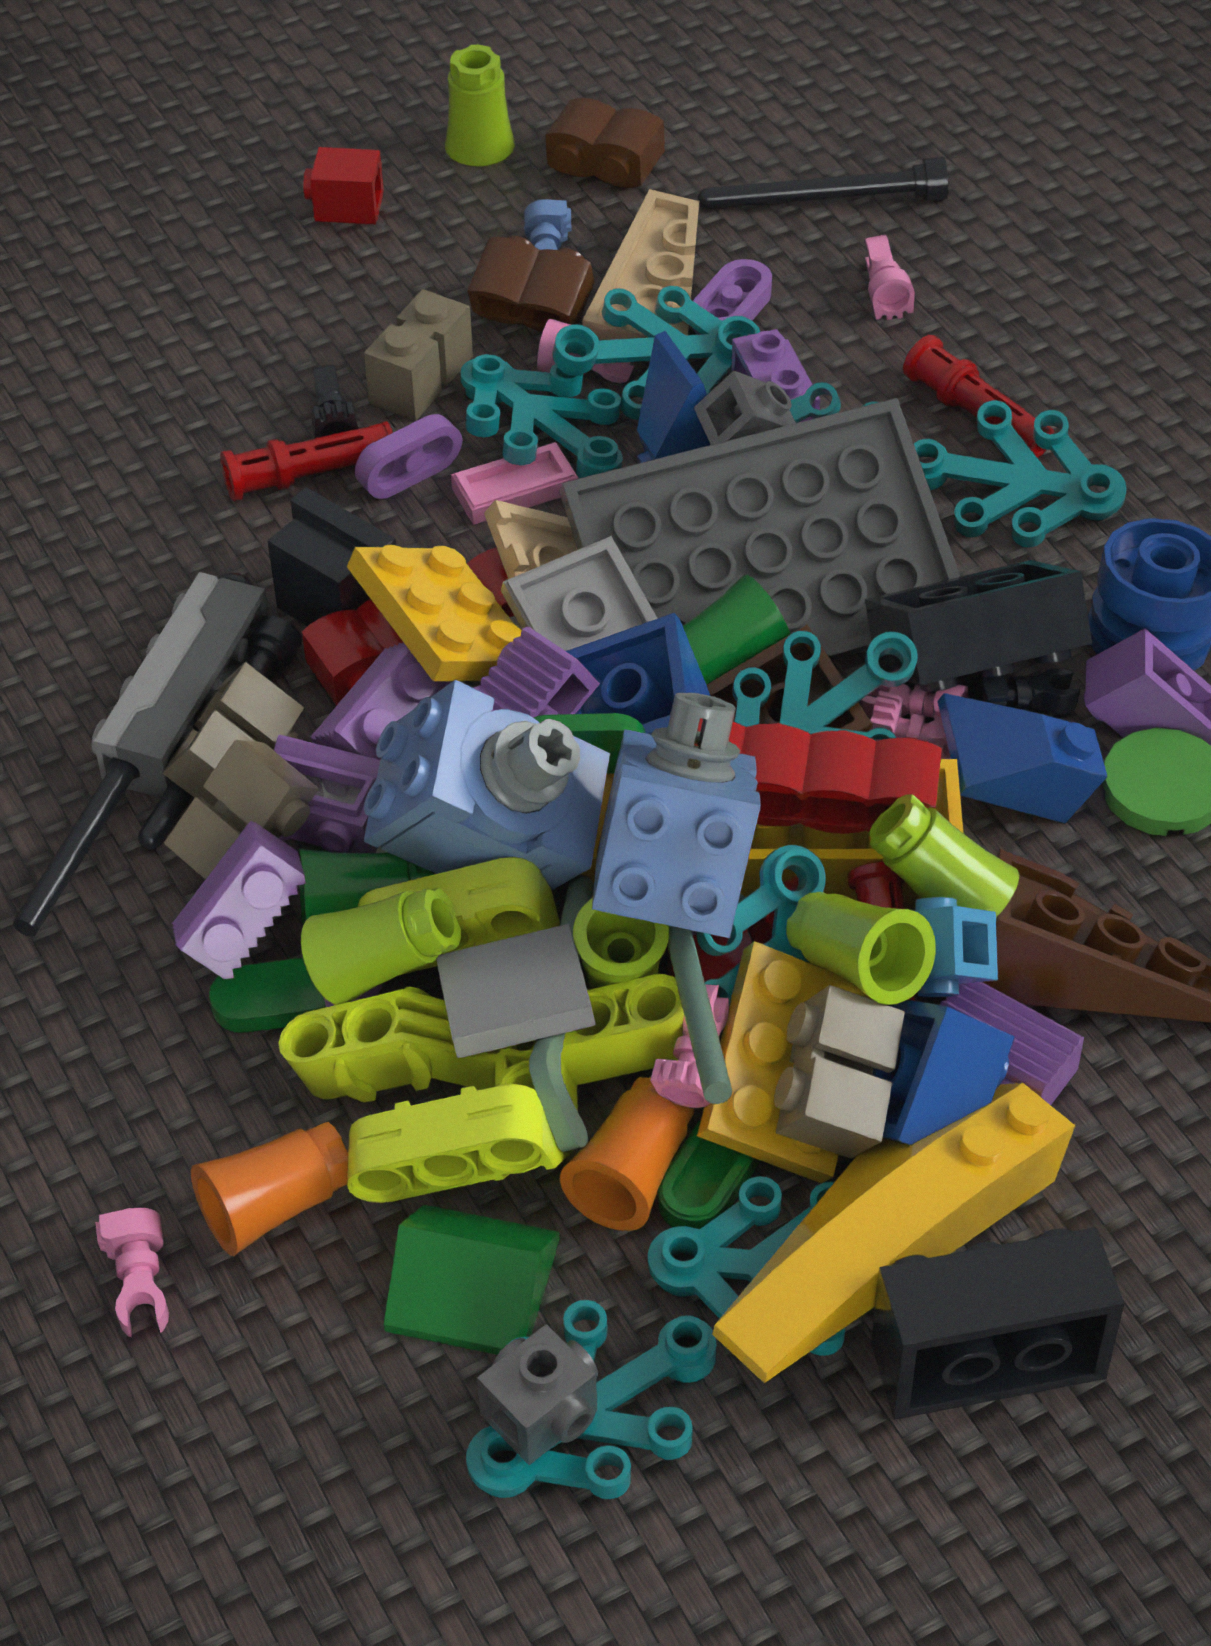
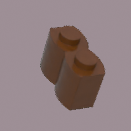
M572 99L545 134L547 165L559 172L578 177L594 175L600 180L617 187H639L665 151L664 121L656 115L640 109L625 108L615 110L610 105L595 99Z
M508 236L507 238L489 237L467 292L472 312L493 321L506 324H523L531 329L543 332L549 319L571 325L579 323L594 286V277L591 262L575 250L569 248L539 250L530 241L519 236Z

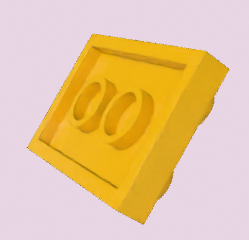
M396 545L354 548L347 568L433 682L454 680L481 681L482 677L489 675L490 667L497 666V659L503 648L512 642L514 638L521 636L522 630L512 622L496 602L493 593L485 588L466 564L465 558L455 549L446 546L402 548Z
M756 941L743 950L729 1006L728 1019L720 1042L732 1088V1095L724 1103H710L704 1107L697 1136L821 1184L833 1178L838 1154L776 1134L780 1108H777L774 1104L775 1090L784 1070L788 1067H794V1063L789 1062L793 1043L787 1040L788 1024L798 1004L804 1003L829 985L869 999L871 998L854 984L831 971Z

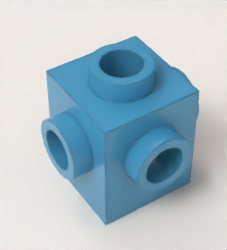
M932 897L916 900V912L927 919L934 932L936 942L933 968L925 984L918 991V996L931 998L959 996V984L998 980L996 912L959 907L955 898Z

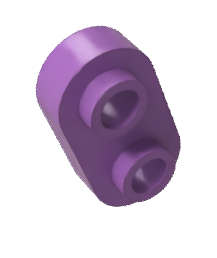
M740 259L729 262L719 270L693 302L721 321L731 316H743L753 320L771 298L772 273L766 265L755 260ZM692 328L697 335H702L697 330Z
M439 414L428 415L365 447L356 463L355 477L373 497L378 499L389 498L447 468L460 452L462 435L444 416Z

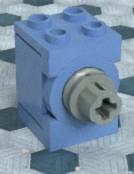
M457 680L452 681L433 696L423 698L415 709L398 721H391L381 733L376 747V755L381 760L377 779L370 788L364 804V812L369 817L363 842L377 848L381 846V850L436 874L499 858H523L534 863L540 869L551 891L591 868L610 753L573 736L571 730L560 721L545 719L540 723L528 714L510 709L491 711L493 710L495 698Z
M677 693L674 696L668 727L657 728L652 732V735L624 729L596 856L592 910L730 938L761 807L760 794L756 792L758 781L755 779L757 773L755 756L740 754V749L729 742L736 710L733 704L704 694ZM700 718H702V726L699 732L697 731L699 725Z

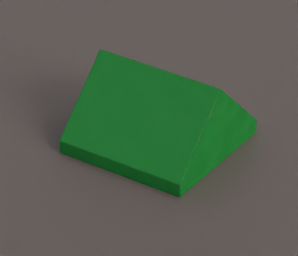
M423 1204L404 1220L398 1228L384 1319L385 1332L498 1355L510 1341L519 1337H530L559 1244V1231Z

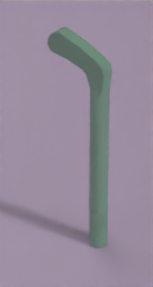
M578 875L569 880L560 926L570 925L572 936L576 916L585 903L592 899L594 891L593 881L584 875ZM565 1033L535 1040V1045L529 1059V1071L557 1146L561 1151L566 1152L585 1147L588 1142V1134L572 1102L561 1073V1053Z
M741 893L739 896L738 903L742 901L744 898H746ZM669 926L667 946L703 1095L709 1103H724L731 1097L732 1088L692 930Z

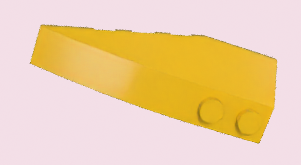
M1024 1083L1000 1084L996 1088L992 1102L912 1145L882 1138V1142L855 1157L717 1321L712 1335L763 1383H766L875 1307L879 1267L892 1265L899 1259L912 1255H923L932 1258L951 1254L1055 1182L1075 1125Z

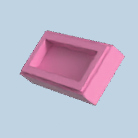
M556 442L538 447L535 461L528 465H514L502 458L451 474L452 490L473 525L487 521L484 512L495 500L527 508L561 498L559 490L562 483L578 479V476Z

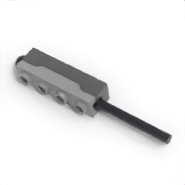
M199 572L188 591L181 593L177 597L171 618L161 634H155L152 637L144 661L135 675L129 676L124 681L115 707L107 719L99 721L94 730L92 751L97 757L102 782L14 919L13 926L18 932L29 937L37 934L127 789L159 798L162 797L172 781L163 774L170 760L187 734L192 729L197 732L199 731L194 726V723L218 686L250 659L248 655V638L260 619L264 616H269L265 588L254 586L247 576L240 573H226L217 579V576Z

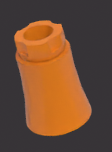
M638 1077L631 1089L621 1095L607 1119L586 1146L563 1167L560 1173L561 1188L570 1203L590 1220L610 1229L633 1231L646 1224L658 1188L672 1158L686 1137L687 1125L695 1112L694 1108L677 1105L660 1096L650 1081L651 1077Z
M325 1122L305 1131L301 1128L296 1129L275 1140L231 1156L194 1164L191 1167V1181L198 1205L209 1229L224 1251L231 1256H235L265 1233L301 1212L331 1199L333 1192L347 1185L348 1152L341 1135L329 1122Z

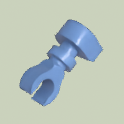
M541 199L532 202L526 207L524 211V231L530 242L539 250H557L561 248V242L568 240V232L571 231V208H567V201Z

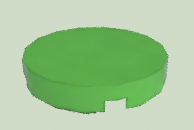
M1152 728L1133 732L1114 744L1104 761L1108 777L1102 784L1105 790L1104 798L1109 809L1124 823L1148 834L1162 836L1167 835V830L1177 831L1184 829L1183 835L1195 833L1211 824V746L1207 742L1181 730Z

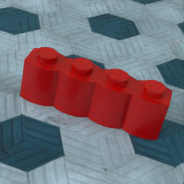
M497 547L477 555L466 564L485 588L493 593L496 602L508 617H513L514 614L501 592L503 581L508 580ZM371 599L363 603L356 610H342L328 614L316 620L302 631L306 663L336 706L385 648L388 649L390 646L393 647L403 643Z
M700 718L699 725L697 731L699 732L702 726V718ZM736 722L732 723L729 742L740 749V754L755 756L757 769L755 779L758 781L756 792L760 794L761 803L757 819L758 825L784 827L802 824L814 830L834 834L870 832L872 825L879 815L886 811L898 798L906 794L914 795L926 808L936 809L942 748L935 744L911 737L888 738L875 741L867 736L846 730L822 731L810 734L804 730L780 723L757 724L748 727Z

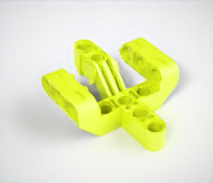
M516 857L499 858L377 888L362 896L358 904L359 907L378 902L408 890L418 892L428 888L430 890L440 888L453 903L455 916L461 927V940L458 947L442 954L560 926L551 888L540 869L534 863ZM435 960L432 963L407 971L403 974L436 967L437 961ZM655 974L587 990L596 1025L565 1033L561 1053L563 1081L577 1112V1085L652 1069L656 1059L678 1060L674 1056L673 1050L677 1038L683 1036L684 1012L675 977L666 974ZM405 987L393 992L308 1011L290 1021L281 1033L278 1043L280 1053L309 1091L321 1099L348 1096L365 1103L376 1100L377 1091L412 1084L416 1091L427 1089L431 1078L466 1086L461 1088L460 1095L412 1106L409 1101L395 1103L394 1110L365 1116L351 1125L349 1131L347 1186L350 1193L359 1199L376 1203L393 1202L493 1179L495 1181L503 1180L509 1174L525 1173L540 1166H544L546 1170L556 1168L573 1151L563 1152L557 1146L547 1122L543 1106L533 1085L529 1071V1059L535 1045V1040L457 1058L445 1000L431 997L419 988Z

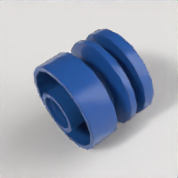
M1149 518L1128 522L1112 532L1103 549L1097 574L1098 586L1092 595L1091 609L1088 612L1092 644L1090 645L1095 653L1099 654L1139 631L1147 629L1195 671L1204 664L1211 650V536L1200 528L1176 520Z

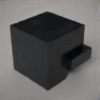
M306 487L290 500L293 520L267 540L277 608L304 625L309 626L328 614L342 610H356L363 603L371 599L347 568L348 562L355 547L396 545V538Z

